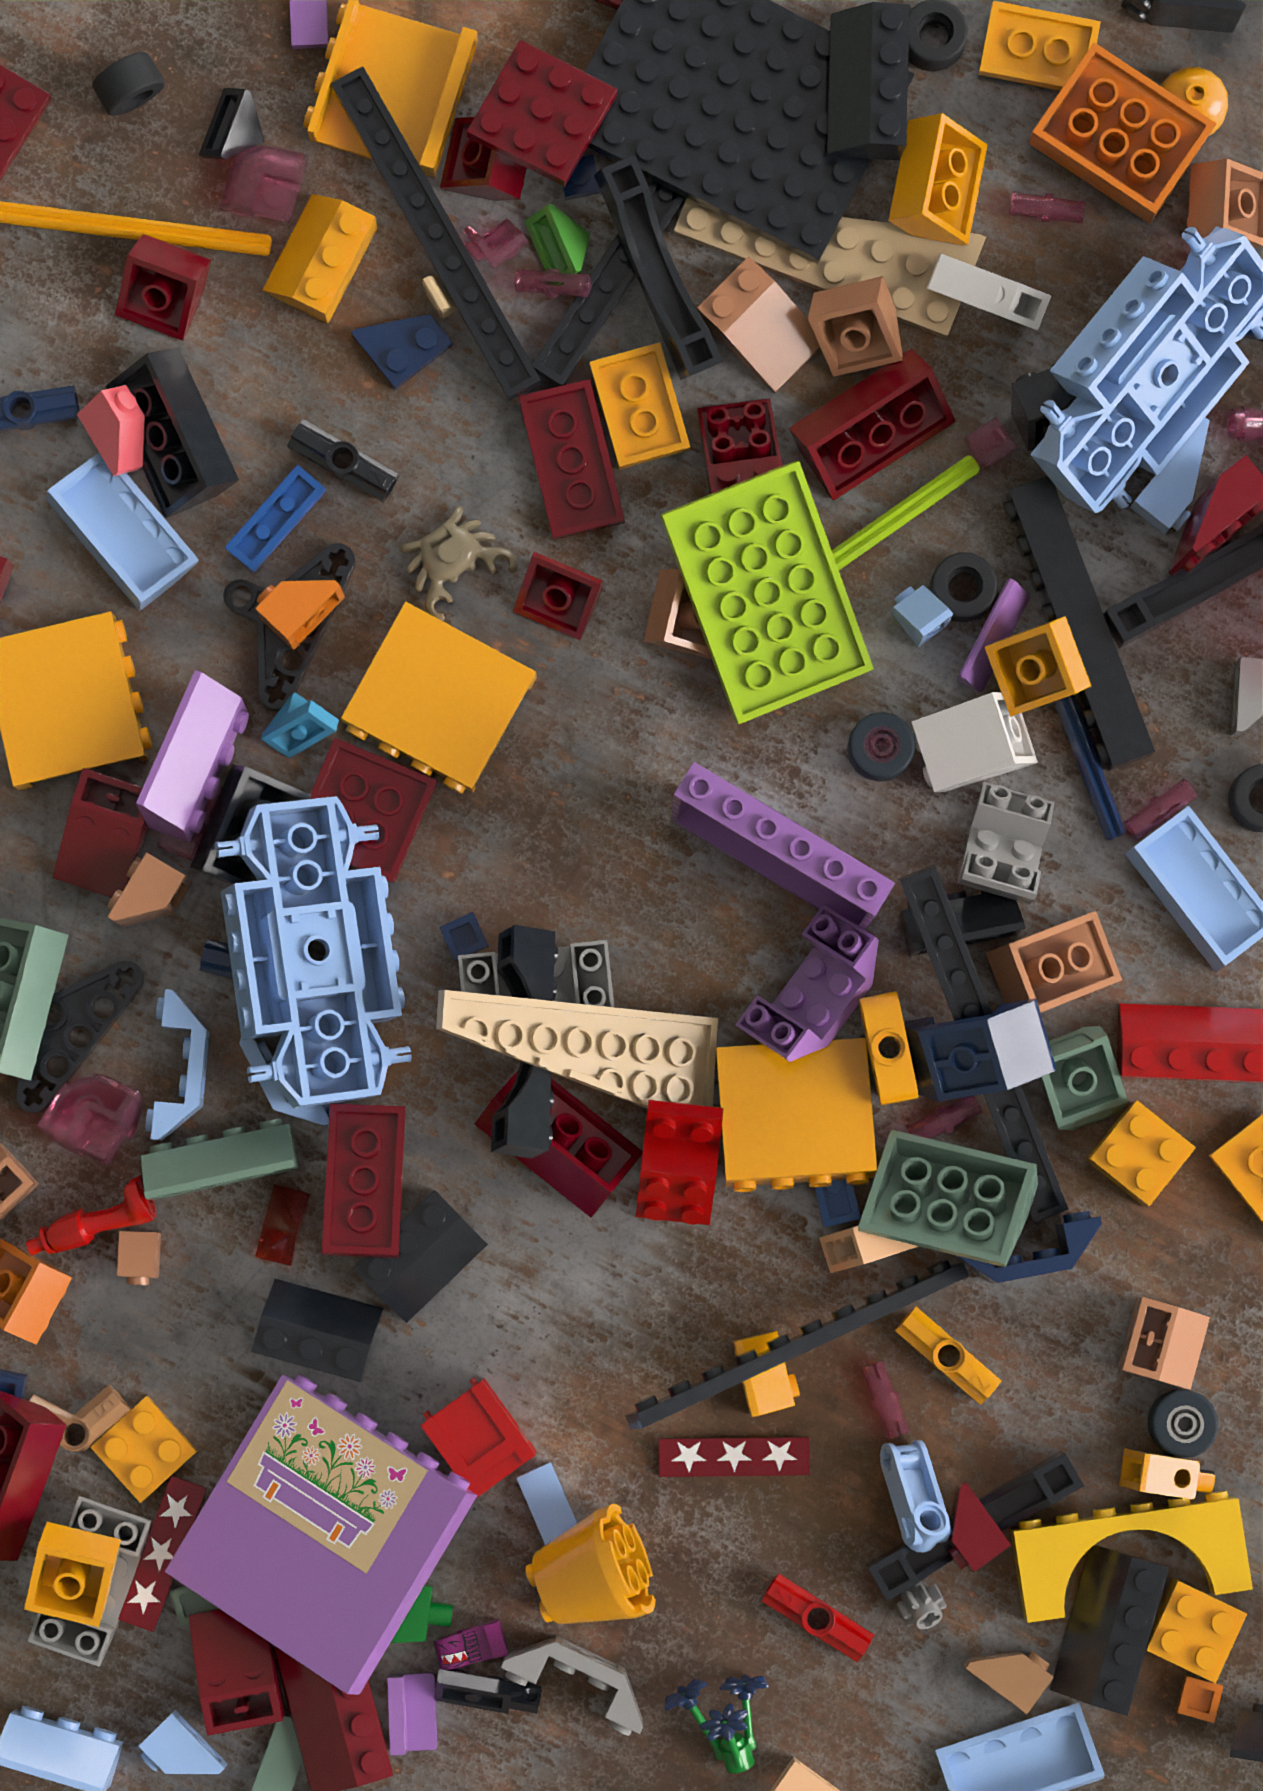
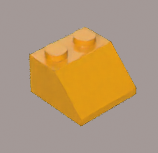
M772 1331L732 1341L735 1355L738 1356L752 1349H755L758 1354L769 1349L767 1342L779 1337L778 1332ZM785 1362L742 1382L751 1417L795 1406L793 1397L800 1396L795 1373L787 1374Z

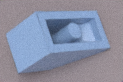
M924 585L916 591L910 586L894 599L897 605L893 607L891 612L917 647H920L947 627L953 616L950 609Z
M176 1709L139 1745L144 1751L140 1755L144 1762L152 1770L157 1771L160 1768L165 1774H220L228 1765Z

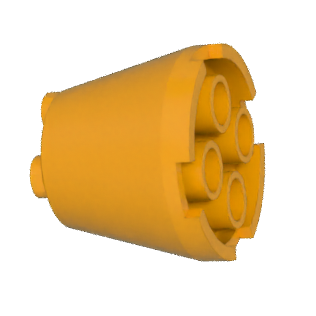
M611 1504L597 1509L536 1551L533 1555L532 1563L526 1565L528 1581L533 1587H537L541 1598L539 1609L545 1622L555 1621L557 1624L633 1619L647 1615L654 1610L656 1599L653 1594H648L649 1577L653 1576L650 1562L634 1524L627 1525L619 1516L622 1514L619 1505Z

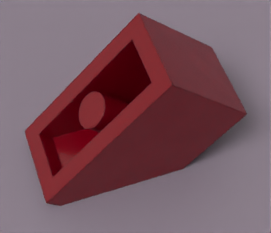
M966 1482L958 1484L955 1487L950 1519L952 1533L948 1538L953 1548L948 1553L961 1570L967 1567L969 1571L975 1572L1011 1546V1544Z

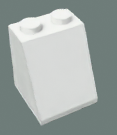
M992 692L912 721L915 748L918 752L922 753L926 765L923 767L924 778L929 787H933L934 792H947L1038 763L1022 713L1010 717L1001 692Z

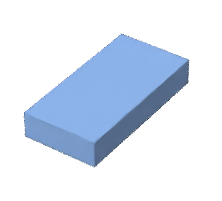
M551 1462L516 1477L545 1545L577 1524Z

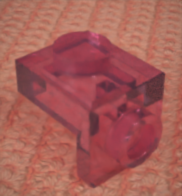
M507 218L483 237L469 225L463 229L469 239L465 246L477 262L483 259L493 269L506 259L514 257L519 249L528 243L523 232Z

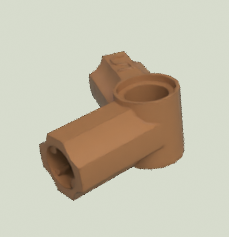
M111 1385L104 1388L76 1414L35 1394L29 1400L48 1408L67 1425L60 1446L72 1452L90 1449L102 1434L131 1410L127 1402ZM75 1424H80L85 1430V1438L79 1445L72 1444L68 1436L69 1430Z

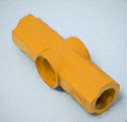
M917 1306L904 1317L894 1330L979 1405H982L1002 1381ZM952 1345L957 1350L958 1358L953 1365L943 1366L939 1362L938 1352L943 1346Z

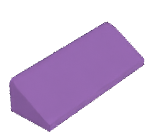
M1007 579L957 677L958 683L976 692L981 693L984 690L993 672L984 647L1011 636L1029 601V594L1015 580Z

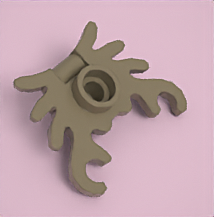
M459 505L442 526L418 541L402 544L399 548L403 553L419 551V554L408 564L406 571L412 573L420 565H423L417 576L415 589L421 592L426 579H430L431 584L425 600V610L428 614L441 621H444L446 618L444 614L435 611L434 604L438 600H444L447 603L453 601L452 596L443 588L442 584L444 581L457 582L461 573L475 569V561L478 558L485 562L491 574L496 571L495 562L499 558H505L509 562L508 571L510 573L515 572L517 568L516 557L510 550L498 547H483L479 544L484 541H495L494 534L487 532L469 533L480 526L481 522L479 519L469 520L457 526L463 514V507Z

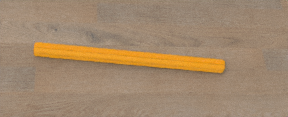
M0 201V223L133 240H139L142 234H145L168 244L268 256L272 246V239L268 234Z

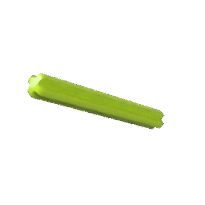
M967 455L831 550L838 570L848 565L975 476L980 470L975 459L971 455Z

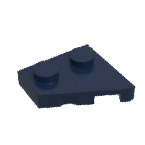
M430 314L358 328L351 332L352 337L395 390L453 346V342Z

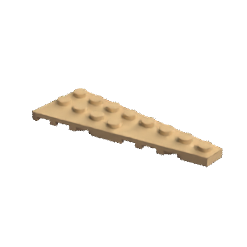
M686 198L673 233L676 236L744 261L749 256L762 269L819 291L883 276L895 304L897 320L944 339L948 337L961 301L927 289L938 256L941 253L975 266L986 239L983 235L970 233L968 245L961 246L911 236L893 223L842 217L817 265Z
M440 990L438 993L437 1030L647 1109L648 1100L713 1107L718 1018Z

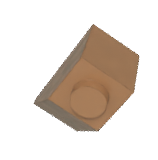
M1021 1651L967 1658L963 1663V1666L1026 1714L1029 1713L1054 1678L1046 1671L1050 1664L1033 1651H1031L1028 1657Z

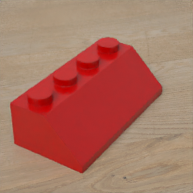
M1119 1003L1117 1068L1120 1077L1129 1079L1263 1084V1009Z

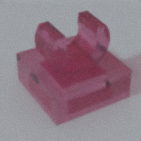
M994 417L965 437V441L984 469H987L1017 448L997 417Z

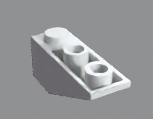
M941 253L938 256L927 285V289L1035 330L1039 329L1051 298L1049 294Z

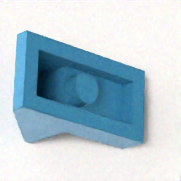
M294 692L262 733L261 739L290 758L336 732L339 719L312 700L307 701Z

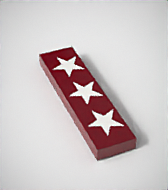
M809 1437L659 1438V1477L810 1475Z
M174 1475L170 1477L120 1612L119 1620L155 1632L174 1578L167 1574L165 1570L196 1520L207 1492V1487Z

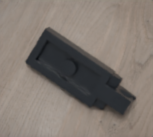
M439 1669L434 1699L440 1702L508 1714L509 1709L537 1714L542 1686L527 1682L526 1686H523L516 1682L505 1681L497 1676L480 1677L469 1675L459 1669H450L448 1671Z

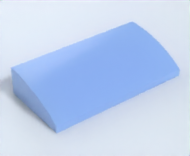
M100 453L47 490L46 501L139 612L168 590L199 562L195 554L127 473L113 476Z
M1187 806L1125 853L1215 972L1226 966L1263 937V901L1190 806Z
M1079 1702L935 1750L948 1791H1069L1102 1780L1105 1776Z

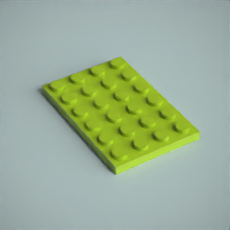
M795 460L659 515L735 723H744L874 670L800 461Z

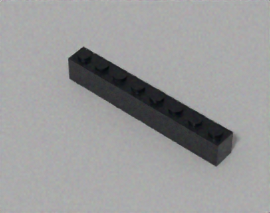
M1048 476L1009 489L1005 496L1007 501L1003 502V508L1009 523L1015 522L1020 535L1016 536V543L1022 557L1028 556L1033 570L1029 571L1032 586L1036 592L1041 590L1046 604L1042 605V612L1046 623L1066 616L1091 683L1090 687L1074 695L1080 694L1085 708L1081 709V714L1087 729L1093 728L1098 741L1094 743V749L1100 764L1106 763L1108 770L1111 771L1151 756L1155 749L1054 483Z

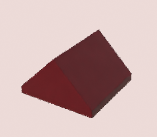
M534 552L513 612L581 640L602 593L603 580Z

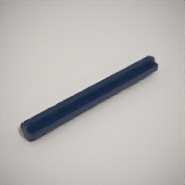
M1075 695L1054 701L1104 836L1107 840L1118 838L1125 834V829Z

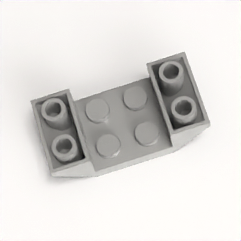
M983 782L968 833L957 883L1031 904L1037 896L1041 871L1038 868L1043 844L1051 825L1055 802L1045 800L1039 796H1031L1014 791L1001 785Z
M607 940L572 943L570 946L558 947V958L554 965V980L557 983V994L554 1001L614 1007ZM496 952L458 955L461 992L512 997L507 984L497 970L498 954Z
M79 1496L68 1527L121 1539L109 1596L100 1625L95 1627L37 1613L27 1642L100 1667L120 1621L118 1618L145 1548L151 1520Z
M557 1635L511 1651L504 1657L501 1668L507 1670L505 1677L523 1686H526L528 1681L536 1684L550 1656L554 1658L553 1665L562 1671L573 1675L577 1669L588 1675L589 1679L587 1682L605 1691H608L610 1686L614 1687V1692L605 1709V1718L609 1719L610 1722L609 1727L627 1736H630L632 1731L638 1734L641 1733L643 1718L624 1667Z

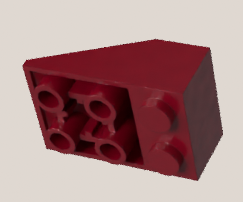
M770 398L697 408L709 495L783 466Z
M1247 455L1222 473L1195 501L1168 571L1171 576L1182 568L1188 573L1207 554L1218 549L1237 530L1243 529L1263 510V474Z
M83 768L70 805L52 876L53 879L111 898L118 889L124 890L130 880L126 876L134 860L139 857L148 831V826L136 805L143 787Z
M221 1609L189 1614L199 1697L207 1736L283 1721L285 1706L272 1643Z

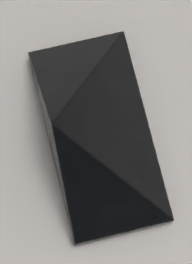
M238 88L223 89L199 152V156L203 158L226 160L265 142L250 91Z

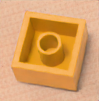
M1066 616L1006 637L984 647L1010 717L1074 695L1091 686Z
M1136 1100L1128 1105L1085 1160L1143 1207H1148L1196 1147Z
M46 1522L38 1544L24 1610L99 1627L107 1604L121 1539Z
M1172 1578L1157 1609L1146 1651L1216 1684L1247 1613Z

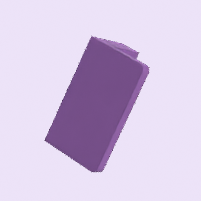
M434 1673L389 1674L387 1683L390 1755H405L407 1751L435 1750L437 1748L436 1699H434Z

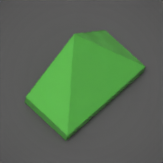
M553 204L546 205L524 221L552 287H558L581 271L590 238L588 231Z

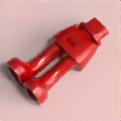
M143 1176L134 1177L125 1185L123 1190L124 1202L108 1209L87 1213L84 1212L83 1208L59 1217L49 1228L47 1226L41 1227L38 1236L26 1241L29 1254L33 1256L45 1250L48 1254L60 1253L89 1245L90 1241L95 1238V1234L99 1232L141 1225L153 1221L157 1217L154 1200H147L145 1198Z

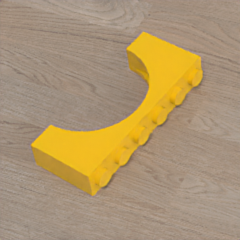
M1227 1491L1206 1493L1204 1501L1191 1502L1190 1499L1176 1497L1167 1499L1168 1506L1153 1508V1502L1131 1504L1130 1512L1116 1513L1115 1507L1093 1510L1094 1517L1079 1519L1078 1513H1069L1055 1516L1056 1523L1041 1525V1518L1019 1521V1528L1010 1529L1024 1620L1027 1623L1064 1618L1066 1587L1070 1575L1080 1558L1100 1540L1127 1530L1157 1531L1179 1541L1199 1562L1206 1576L1209 1590L1214 1595L1253 1590L1239 1498L1228 1497Z

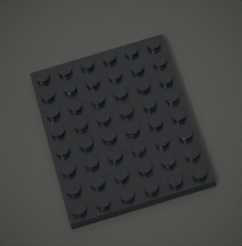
M622 0L585 70V73L618 89L617 97L588 148L615 162L635 155L645 177L817 265L871 159L827 156L830 30L771 0ZM908 71V87L915 75Z

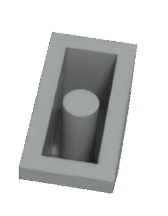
M1240 657L1235 662L1231 736L1241 735L1263 715V659Z

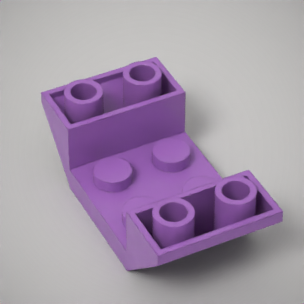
M824 904L801 934L814 946L773 1004L757 995L735 1024L739 1029L789 1062L827 1047L858 1006L859 998H863L873 984L879 940Z

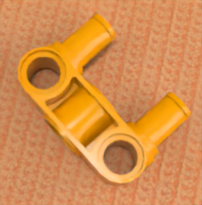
M893 991L859 998L860 1011L880 1105L917 1099L918 1089L897 992ZM891 1038L897 1042L899 1052L896 1057L887 1059L880 1054L878 1045L882 1039Z

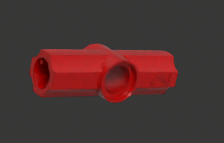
M777 1573L761 1599L763 1603L804 1628L809 1634L818 1637L857 1663L875 1634L831 1607L826 1601L817 1598L780 1573ZM823 1608L827 1611L828 1620L824 1626L815 1628L808 1624L807 1616L812 1609Z

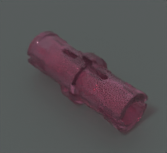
M1012 191L1009 215L1041 218V222L1048 223L1050 219L1082 224L1086 201L1054 198L1051 193L1039 196Z
M549 268L547 271L518 269L514 278V286L516 292L542 293L548 298H557L558 295L588 297L591 290V279L589 274L561 273L557 268ZM541 281L564 282V285L542 284Z
M1183 778L1161 796L1155 795L1149 799L1150 804L1129 819H1126L1124 824L1135 839L1140 840L1141 837L1162 822H1168L1173 818V814L1192 800L1198 798V795L1188 780Z
M975 1096L963 1097L944 1108L942 1105L936 1107V1112L911 1125H907L906 1128L912 1135L932 1139L945 1131L950 1134L955 1131L953 1127L978 1114H982L983 1111Z
M884 1360L874 1363L873 1366L863 1367L861 1370L864 1373L874 1399L871 1401L873 1409L877 1408L887 1434V1439L890 1440L899 1437L900 1434L904 1435L910 1432V1428L907 1426L898 1402L901 1399L899 1392H894Z

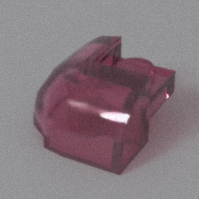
M253 146L237 156L229 170L219 209L251 218H256V215L290 223L297 193L301 189L308 155L274 146Z
M93 1073L92 1077L81 1078L70 1085L65 1083L56 1093L37 1126L45 1135L70 1152L80 1157L84 1154L109 1165L125 1137L131 1139L137 1128L142 1110L141 1095L133 1087L108 1076Z

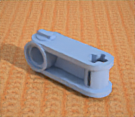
M913 1440L909 1445L895 1446L893 1443L883 1444L880 1451V1463L901 1530L902 1539L910 1549L916 1552L930 1551L937 1543L946 1542L952 1530L926 1445L922 1440Z

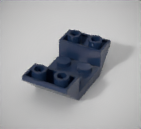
M1036 998L1001 1004L993 1014L938 1024H935L933 1016L904 1021L918 1095L938 1102L1006 1091L1056 1070Z
M1090 1211L1063 1215L1064 1223L1055 1224L1061 1254H1059L1058 1248L1032 1252V1260L1022 1261L1021 1255L1010 1256L1006 1267L997 1265L994 1267L993 1264L952 1254L949 1255L961 1263L964 1262L965 1266L990 1283H1001L1072 1269L1102 1225L1101 1216L1091 1217Z

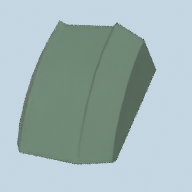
M1100 1026L1081 1027L1079 1030L1049 1040L1056 1070L1039 1077L1058 1130L1074 1131L1112 1117L1128 1105V1099L1108 1036Z

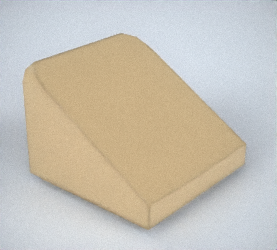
M438 275L427 276L423 279V289L440 318L444 319L458 311Z

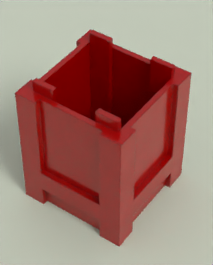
M473 1377L469 1380L473 1387L432 1416L429 1410L424 1412L423 1416L426 1421L420 1426L452 1471L470 1482L467 1489L478 1495L476 1497L478 1498L533 1458L537 1450L487 1380L484 1378L478 1383L476 1378Z

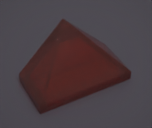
M274 1184L255 1255L256 1258L292 1266L310 1193Z

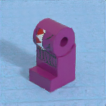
M500 1619L457 1631V1633L433 1641L440 1669L450 1670L491 1658L495 1659L506 1656L509 1653Z

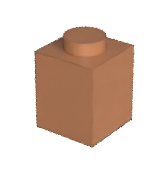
M119 1231L117 1276L127 1277L126 1284L149 1285V1278H159L161 1233Z

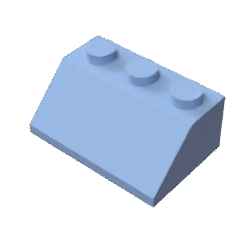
M22 1706L21 1711L15 1709L9 1714L0 1736V1766L83 1791H106L111 1786L124 1743L115 1739L116 1733L102 1728H95L94 1732L86 1731L79 1728L80 1722L65 1717H58L57 1721L43 1718L44 1712L42 1710L29 1706Z

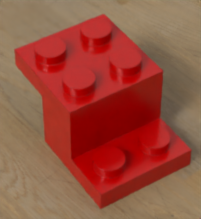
M648 1100L635 1217L648 1218L654 1221L683 1222L690 1225H710L724 1108Z

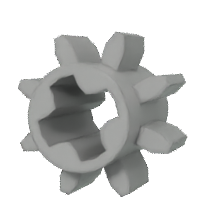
M922 1581L902 1592L901 1597L903 1601L897 1603V1607L907 1626L910 1627L915 1623L919 1629H928L938 1624L943 1616L941 1610L947 1607L937 1585L933 1584L928 1588L927 1584Z

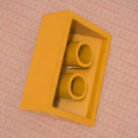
M943 113L908 120L906 147L900 159L888 221L911 236L961 246L968 245L987 144Z
M312 194L262 291L328 324L378 228L376 217L343 200Z

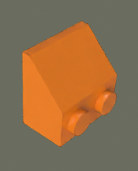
M335 580L281 581L276 587L271 584L259 595L256 600L259 605L255 609L261 620L292 650H295L345 596L341 586Z
M0 1238V1328L37 1345L42 1333L47 1329L49 1320L57 1305L65 1295L72 1277L34 1255L31 1256L29 1252Z

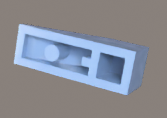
M1206 417L1159 475H1155L1130 507L1164 535L1171 527L1178 531L1191 515L1186 508L1193 500L1210 421Z

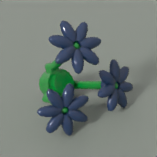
M745 1674L741 1676V1679L727 1678L719 1689L730 1690L732 1695L738 1694V1699L742 1700V1710L734 1712V1706L727 1704L723 1710V1715L719 1711L712 1709L709 1711V1716L712 1720L706 1721L696 1706L698 1703L696 1697L700 1695L698 1691L704 1688L707 1682H700L699 1679H694L687 1687L679 1686L677 1693L666 1697L664 1709L668 1711L677 1705V1708L683 1706L685 1710H689L711 1744L716 1759L723 1760L728 1773H741L754 1765L755 1760L752 1750L757 1747L753 1737L750 1699L753 1698L756 1689L768 1688L769 1684L765 1682L766 1678L764 1676L750 1678L749 1675ZM735 1730H737V1731H742V1730H744V1735H745V1736L743 1737L742 1734H740V1733H735ZM720 1735L723 1737L721 1744L717 1740V1737Z

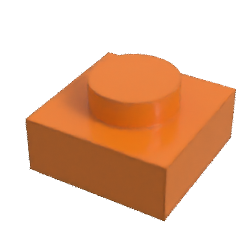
M1185 1675L1175 1712L1214 1723L1224 1686Z

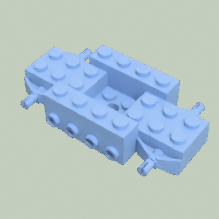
M1216 226L1209 236L1202 239L1195 227L1186 228L1185 231L1187 233H1182V239L1191 248V252L1188 255L1186 264L1180 271L1143 256L1051 368L1050 372L1066 392L1077 398L1063 411H1060L1053 400H1047L1043 403L1046 407L1041 406L1040 410L1050 421V425L1045 437L1030 455L1066 498L1094 513L1102 511L1112 499L1119 508L1128 507L1129 505L1126 502L1131 503L1132 498L1123 488L1136 468L1140 467L1158 476L1250 363L1235 342L1242 339L1249 330L1253 332L1257 339H1263V260L1245 235Z
M337 796L256 805L249 810L241 835L237 840L215 842V850L223 849L215 852L217 858L239 855L258 880L235 883L221 891L242 1040L281 1035L272 1062L269 1065L248 1067L247 1074L262 1073L249 1076L248 1081L249 1083L265 1080L274 1081L293 1109L361 1100L381 1095L388 1066L394 1063L411 1062L412 1058L411 1054L397 1056L398 1054L411 1052L409 1046L392 1049L385 1047L372 1024L387 1022L402 1016L401 1009H404L405 1006L404 992L401 987H398L396 972L399 971V957L397 951L392 950L390 937L394 932V922L392 915L387 913L385 898L388 897L387 879L385 876H381L380 867L348 870L355 844L359 841L378 840L379 832H375L378 830L376 824L356 827V824H352ZM313 940L321 942L325 947L326 955L322 961L313 960L308 954V945Z

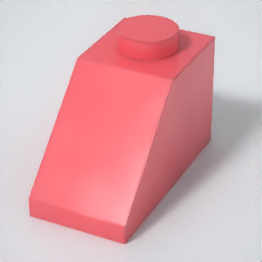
M127 385L100 391L77 413V416L113 476L137 471L143 466L145 415Z

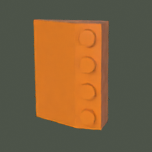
M1094 42L1032 131L1028 144L1150 224L1217 123Z

